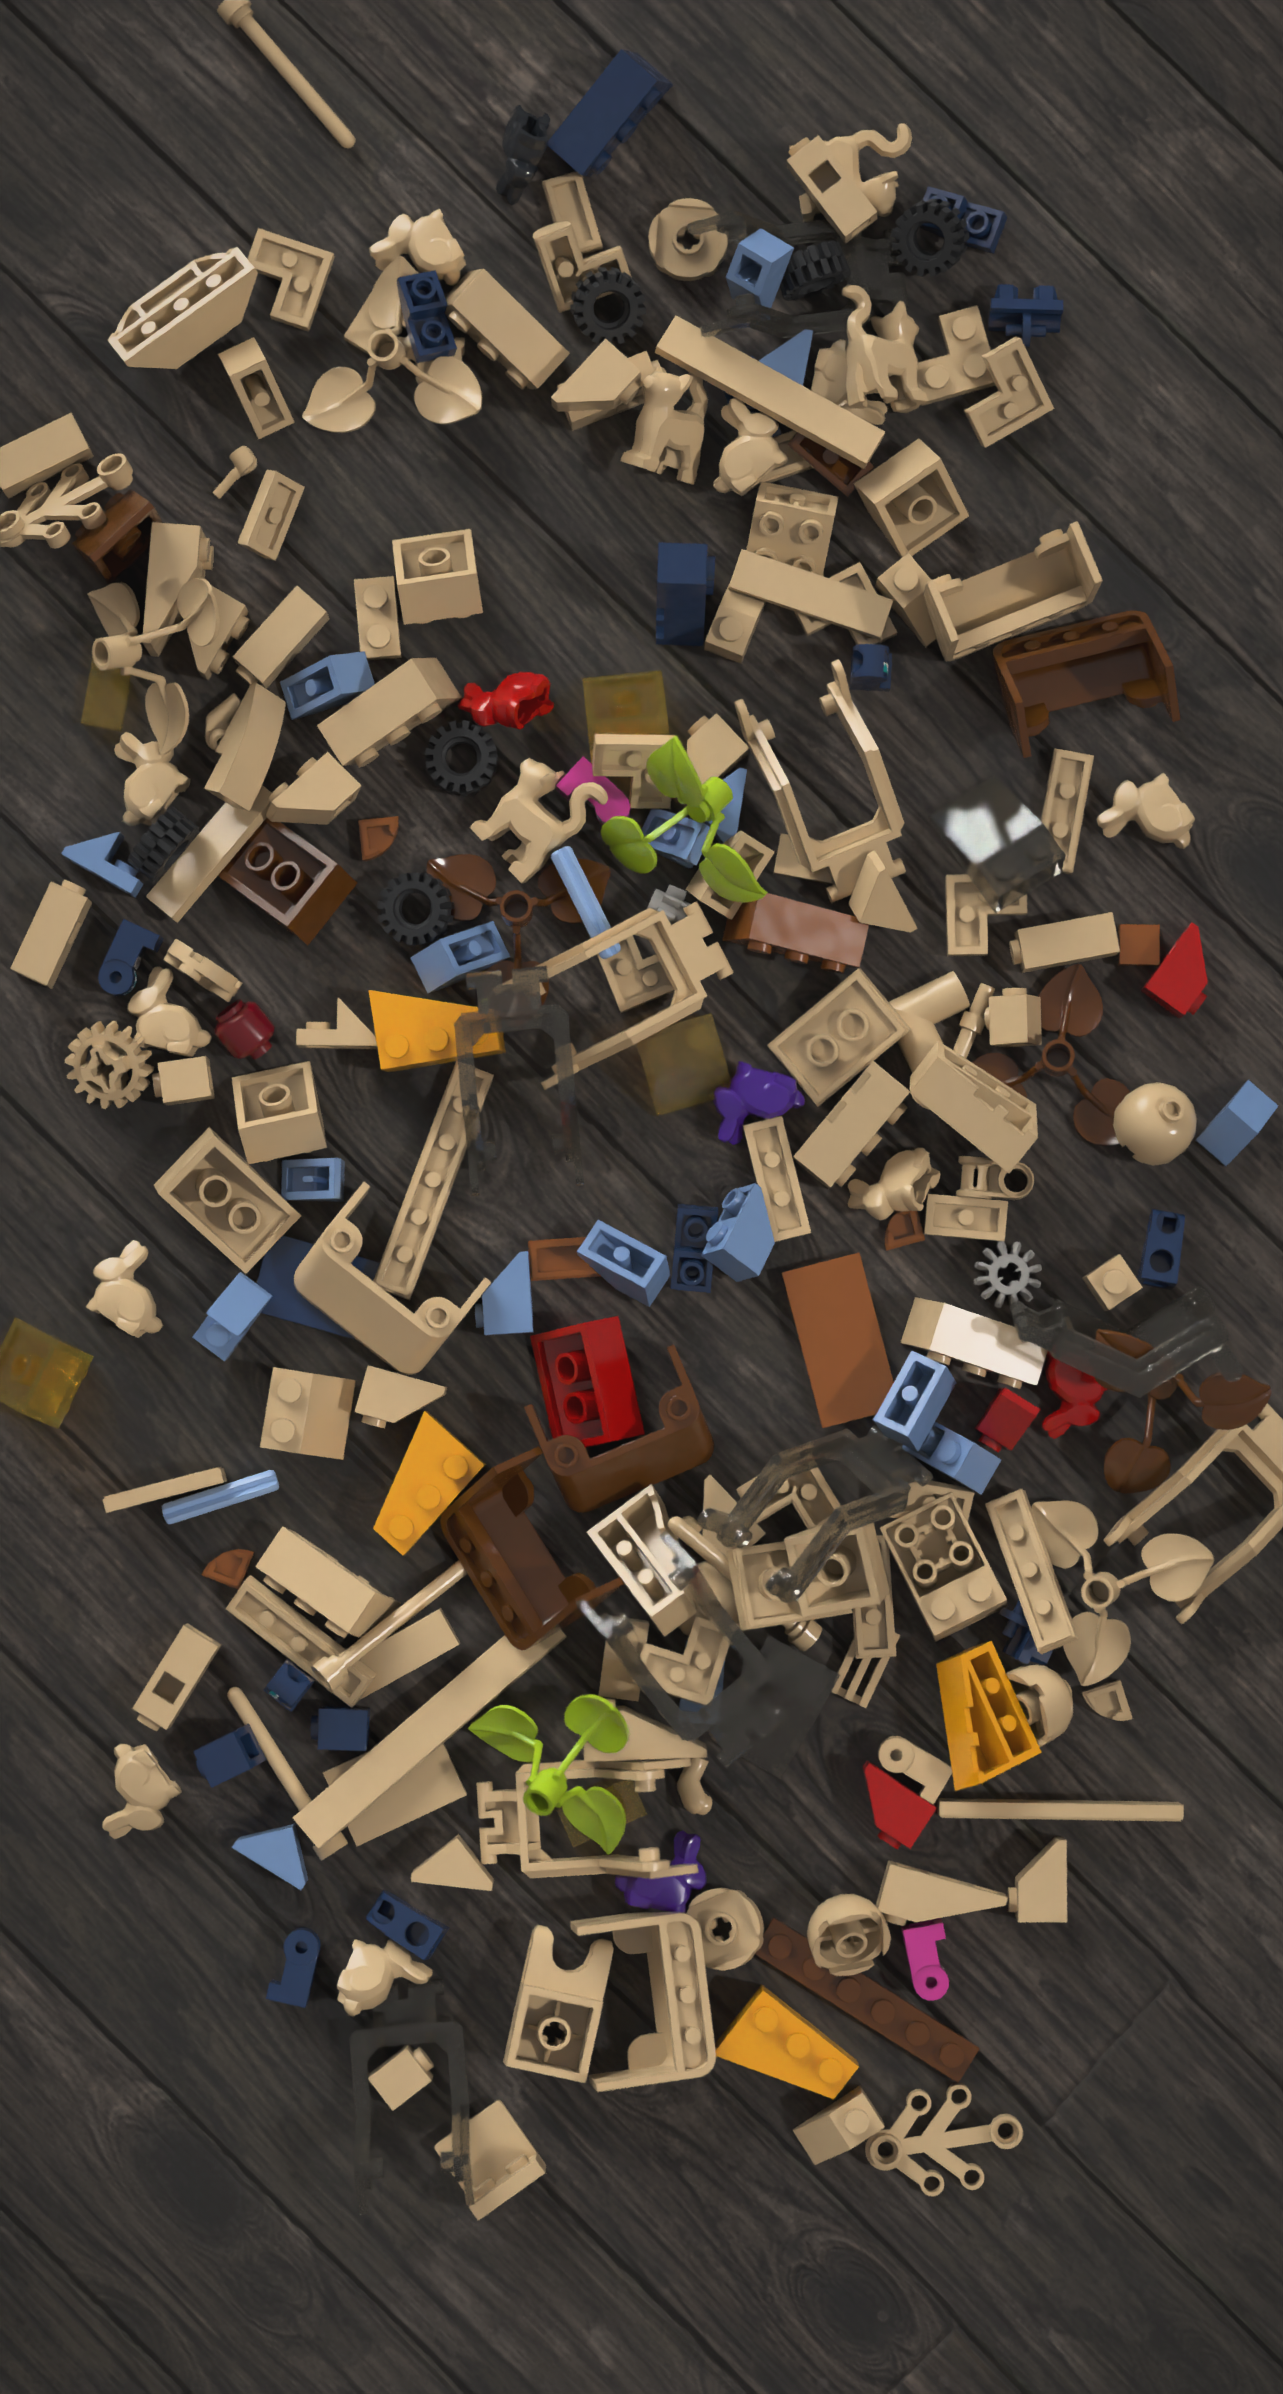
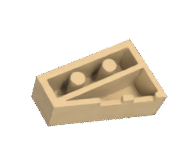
M485 269L468 271L445 296L448 305L445 314L450 321L462 332L467 333L478 343L477 347L489 359L500 362L507 369L505 373L508 378L521 389H524L525 386L529 389H538L570 354Z
M939 1041L935 1043L910 1076V1094H912V1098L920 1106L934 1112L1009 1174L1038 1138L1035 1103Z
M872 1061L793 1156V1160L828 1189L834 1183L842 1187L856 1170L851 1165V1162L860 1152L868 1156L882 1139L876 1133L886 1121L893 1126L908 1108L902 1101L910 1091Z
M917 1297L914 1299L901 1340L902 1344L927 1351L926 1357L936 1362L949 1365L952 1359L964 1363L963 1371L985 1377L986 1372L989 1371L999 1375L997 1382L1017 1389H1021L1022 1382L1037 1386L1051 1342L1049 1338L955 1306Z
M650 1484L588 1530L587 1534L665 1637L696 1614L697 1610L674 1533L668 1527L669 1517L665 1504L653 1485Z

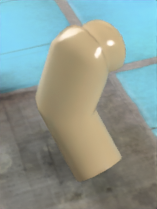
M235 693L219 704L206 717V743L215 751L241 703V700Z

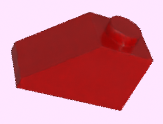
M1191 922L1186 927L1141 990L1179 1019L1187 1011L1194 1015L1207 997L1202 992L1208 980L1199 927Z
M999 1388L974 1428L982 1434L978 1441L997 1453L1000 1452L1002 1447L1012 1451L1040 1409L1009 1389Z
M867 1760L863 1765V1771L873 1820L876 1827L881 1829L878 1837L897 1850L901 1844L911 1849L937 1807Z

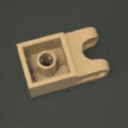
M536 1925L532 1930L503 2063L513 2068L586 2083L612 1961L613 1945L610 1940L598 1939L591 1944L583 1965L575 1970H563L557 1967L552 1959L554 1940L552 1932L546 1926ZM550 2022H557V2027L563 2030L561 2038L555 2036L554 2042H547L548 2037L543 2033L544 2027L546 2025L550 2026Z

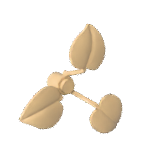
M397 257L387 266L375 283L369 298L368 311L370 318L376 327L385 330L374 332L368 339L367 351L371 358L367 360L369 367L366 382L363 384L359 373L348 367H336L325 372L316 382L309 403L302 415L303 419L312 426L328 432L346 433L366 425L376 409L375 401L367 391L373 386L375 371L378 365L386 370L396 369L403 365L423 380L415 390L414 400L418 411L428 421L436 424H451L476 415L481 410L482 391L479 382L470 368L462 361L453 357H438L431 363L428 374H426L405 357V347L396 337L401 334L402 326L406 328L398 293L397 278L418 274V272L404 257Z
M203 578L192 579L186 582L180 589L177 597V608L184 620L178 624L137 636L138 631L135 628L140 619L139 605L134 592L126 583H112L101 589L91 591L87 595L109 636L97 638L94 641L92 647L93 660L100 670L120 668L122 676L133 675L155 682L147 690L145 706L150 726L159 744V755L167 754L181 742L188 727L189 708L185 694L178 683L167 684L163 676L136 669L132 666L141 659L142 647L140 643L179 632L186 628L194 644L207 646L214 642L219 632L220 618L211 584Z
M1070 1500L1038 1501L1032 1505V1511L1051 1563L1056 1567L1066 1569L1074 1566L1080 1556L1083 1557L1085 1567L1083 1576L1086 1581L1081 1590L1082 1598L1089 1607L1094 1608L1095 1612L1100 1614L1098 1616L1092 1612H1083L1072 1618L1079 1639L1063 1645L1065 1654L1082 1686L1092 1685L1107 1678L1121 1666L1128 1656L1131 1646L1129 1629L1121 1620L1107 1619L1108 1613L1105 1607L1118 1598L1120 1588L1150 1576V1586L1156 1595L1168 1601H1182L1194 1595L1201 1588L1214 1563V1556L1211 1551L1198 1540L1182 1534L1168 1533L1156 1536L1143 1547L1142 1559L1148 1569L1120 1580L1108 1572L1094 1574L1091 1556L1086 1549L1096 1543L1099 1536L1097 1519L1091 1510L1081 1503Z

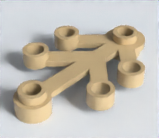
M117 453L103 459L97 467L99 476L89 482V476L82 464L75 463L63 470L62 478L53 491L50 490L45 482L31 486L26 492V498L17 511L12 510L0 514V547H16L26 539L46 540L53 549L67 544L71 534L65 524L59 521L50 525H40V523L46 520H81L86 529H95L101 526L106 520V515L99 503L75 504L107 487L118 491L129 486L133 480V469L125 455Z
M954 2083L947 2089V2100L921 2135L905 2138L918 2116L926 2114L931 2108L929 2094L922 2089H915L908 2094L906 2099L907 2106L890 2129H881L867 2139L865 2153L868 2161L875 2168L884 2171L897 2168L918 2183L924 2194L927 2196H937L944 2189L942 2175L936 2170L926 2171L908 2155L924 2152L957 2176L966 2189L976 2190L984 2183L982 2169L977 2164H967L948 2150V2148L993 2141L1000 2148L1011 2149L1020 2143L1023 2129L1018 2119L1013 2115L1000 2114L988 2125L945 2131L960 2109L966 2108L971 2102L969 2088L963 2083ZM956 2089H962L966 2092V2099L961 2103H956L951 2099V2095ZM917 2095L926 2098V2105L922 2109H915L911 2105L912 2099ZM1003 2123H1009L1013 2127L1012 2133L1007 2137H1002L998 2134V2128ZM883 2142H889L893 2146V2151L888 2156H882L878 2153V2146ZM969 2170L977 2171L979 2173L978 2181L972 2184L967 2183L964 2180L965 2173ZM929 2176H935L939 2179V2185L934 2190H929L924 2186V2182Z

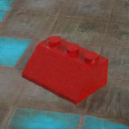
M619 1316L585 1322L530 1336L553 1439L563 1435H570L578 1438L585 1447L645 1434Z

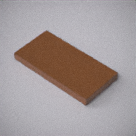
M860 1252L782 1272L822 1428L877 1414L894 1381Z

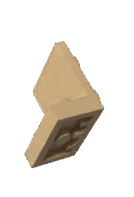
M761 481L746 551L823 576L839 497Z
M496 2100L435 2144L436 2152L469 2197V2208L478 2221L545 2174L546 2171L545 2162L501 2100Z

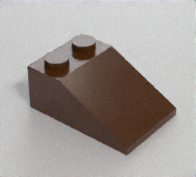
M132 489L124 495L121 492L114 495L104 506L106 510L105 522L95 529H86L82 525L75 533L77 539L72 543L77 552L108 584H112L150 548L152 522L163 523L155 507Z
M268 818L263 821L218 874L220 879L306 945L310 944L357 885V882L338 863L282 823L271 822Z

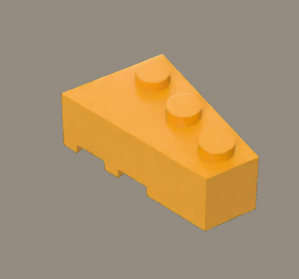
M424 1411L373 1529L402 1556L406 1555L486 1464L429 1412Z
M992 1641L965 1649L936 1664L955 1791L979 1785L1042 1753Z
M762 1984L715 2043L717 2057L832 2099L838 2095L859 2068L858 2062L853 2056Z

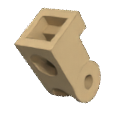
M900 1736L886 1738L878 1749V1758L887 1771L893 1773L902 1772L923 1785L919 1796L932 1804L935 1803L952 1774L950 1765Z

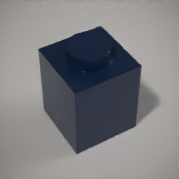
M321 1706L319 1708V1715H312L311 1740H318L319 1750L367 1751L369 1748L370 1708Z
M249 1723L193 1751L197 1758L198 1770L207 1779L211 1788L250 1770L266 1760Z

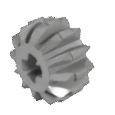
M1004 1241L997 1242L999 1257L992 1250L986 1248L982 1253L991 1263L988 1265L983 1262H975L974 1268L986 1272V1276L975 1278L973 1280L974 1285L988 1283L989 1288L984 1290L980 1296L985 1300L996 1292L997 1296L994 1306L997 1308L1002 1307L1005 1295H1008L1010 1307L1012 1309L1018 1308L1019 1302L1016 1293H1019L1025 1301L1029 1302L1033 1299V1296L1025 1286L1028 1285L1033 1288L1041 1286L1039 1280L1029 1278V1273H1037L1042 1270L1040 1264L1027 1266L1026 1262L1035 1255L1032 1250L1027 1251L1021 1258L1018 1256L1021 1249L1020 1242H1014L1010 1254H1007L1006 1244ZM1010 1264L1015 1267L1012 1272H1017L1018 1278L1017 1281H1010L1005 1286L1000 1282L1003 1277L998 1278L997 1272L998 1269H1004Z

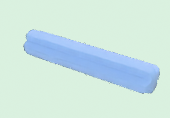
M565 846L553 852L551 859L590 937L592 938L610 929L611 926L572 848ZM617 943L600 952L599 955L602 959H607L619 953L621 946Z
M268 1470L162 1505V1513L167 1524H174L277 1491L279 1489V1482L274 1470Z

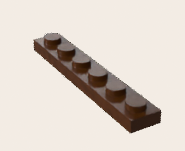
M774 1916L764 1930L763 1945L755 1955L959 2083L979 2051V2046L862 1972L849 1976H836L830 1974L828 1968L818 1967L812 1956L808 1938Z

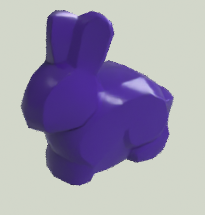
M738 1061L736 1074L731 1080L730 1088L718 1087L714 1092L716 1110L723 1118L719 1127V1140L723 1143L730 1142L732 1145L738 1144L743 1137V1121L748 1115L770 1119L785 1114L791 1108L799 1109L804 1107L805 1097L801 1091L797 1090L796 1079L778 1072L772 1073L753 1068L746 1062Z
M679 1831L674 1838L675 1859L670 1863V1866L698 1864V1873L653 1879L616 1875L615 1885L620 1891L624 1892L625 1902L628 1905L644 1909L653 1908L668 1912L685 1913L691 1889L701 1890L707 1884L704 1867L696 1858L700 1848V1836L694 1833L687 1834L685 1831Z

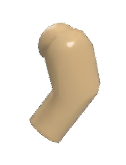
M691 1758V1766L684 1767L677 1781V1790L684 1808L691 1814L705 1815L712 1808V1798L705 1794L700 1783L709 1762L704 1758Z

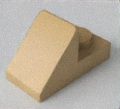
M340 998L337 999V1029H330L329 1022H306V1029H297L296 1045L299 1048L378 1049L376 1036Z

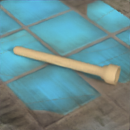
M224 0L217 9V13L228 25L233 24L235 28L241 27L342 147H353L355 144L354 135L252 17L251 2L249 0Z
M672 1517L668 1522L669 1529L731 1581L727 1557L681 1517ZM814 1620L783 1625L786 1628L785 1633L788 1635V1641L801 1652L808 1650L817 1641L822 1632V1627Z
M458 1560L340 1655L336 1656L333 1654L329 1658L324 1656L311 1668L320 1683L330 1692L344 1683V1677L348 1674V1668L467 1575L461 1562Z
M239 1687L230 1688L227 1693L229 1701L244 1725L249 1723L268 1763L300 1812L312 1800L243 1691ZM340 1832L320 1850L316 1845L312 1848L322 1861L347 1845L348 1842L342 1832Z

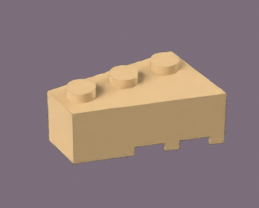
M411 658L322 721L317 727L342 766L357 764L360 768L379 756L378 750L388 744L391 746L400 742L411 733L410 730L421 723L433 719L443 709L462 697L437 658Z
M283 1526L255 1566L266 1574L263 1581L281 1594L286 1589L297 1596L294 1604L312 1616L317 1611L328 1618L325 1626L343 1638L348 1633L361 1638L401 1605L394 1598L388 1597L369 1585V1581L360 1575L357 1576L338 1563V1560L298 1533Z

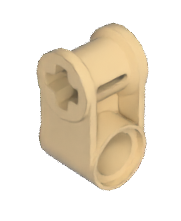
M959 1156L958 1163L962 1164L961 1187L959 1190H956V1196L1020 1200L1026 1197L1033 1188L1034 1175L1031 1169L1023 1163L1018 1162L1013 1170L1021 1171L1027 1179L1026 1188L1020 1192H1012L1004 1184V1177L1008 1172L992 1159ZM974 1169L978 1170L976 1187H973Z

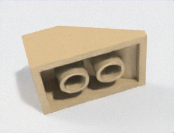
M152 522L143 634L178 624L182 619L177 608V597L180 589L189 580L205 579L206 570H212L214 547L210 546V538L205 537L201 526ZM172 634L142 643L150 656L159 657Z
M210 1127L154 1184L158 1194L245 1274L301 1217L297 1210Z
M616 1699L606 1700L620 1711L628 1725L629 1740L625 1747L616 1753H604L595 1749L588 1741L584 1745V1762L707 1758L706 1743L626 1706H616Z

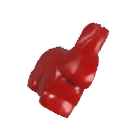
M518 672L508 675L493 691L483 692L475 683H468L464 687V697L459 702L458 708L470 712L473 720L479 726L485 727L499 723L506 727L521 730L536 715H546L554 708V703L549 699L551 683L548 677L532 672Z
M1070 1342L1062 1346L1050 1344L1046 1355V1378L1048 1387L1062 1402L1058 1410L1044 1418L1042 1429L1043 1431H1048L1049 1437L1056 1439L1063 1435L1071 1425L1083 1427L1097 1422L1101 1415L1095 1404L1108 1389L1102 1387L1096 1381L1093 1375L1092 1364L1078 1348Z

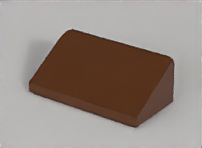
M798 432L787 444L847 497L856 488L854 483L867 475L874 467L873 463L869 461L865 469Z

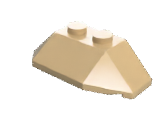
M238 247L228 249L227 253H215L195 259L133 303L120 320L116 332L112 333L109 337L108 342L128 367L178 369L242 322L258 272Z

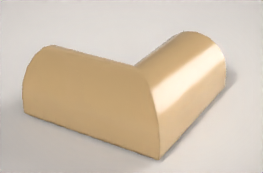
M568 221L547 225L533 234V239L559 313L571 309L570 305H573L571 299L572 291L577 292L576 283L579 279L584 282L587 279L585 274L589 271L595 274L598 273V268L605 267L607 271H611V267L618 268L621 273L626 272L630 275L620 246L583 259L572 224ZM605 292L599 295L597 299L612 294L614 292Z
M954 971L889 1001L890 1005L911 1029L897 1042L912 1073L937 1041L943 1043L934 1024L970 1008L964 988Z
M805 1447L736 1489L757 1524L790 1503L796 1509L807 1529L840 1520L847 1516Z

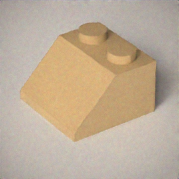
M919 438L854 483L867 511L900 558L907 553L913 556L969 517L941 458Z
M471 529L392 540L397 588L404 625L412 623L426 624L432 620L453 617L466 618L473 614L483 613Z
M310 1061L232 1077L238 1131L248 1165L327 1148L323 1119Z
M273 1367L260 1447L343 1460L356 1380Z
M872 1514L831 1521L785 1537V1546L802 1617L879 1604L890 1592Z

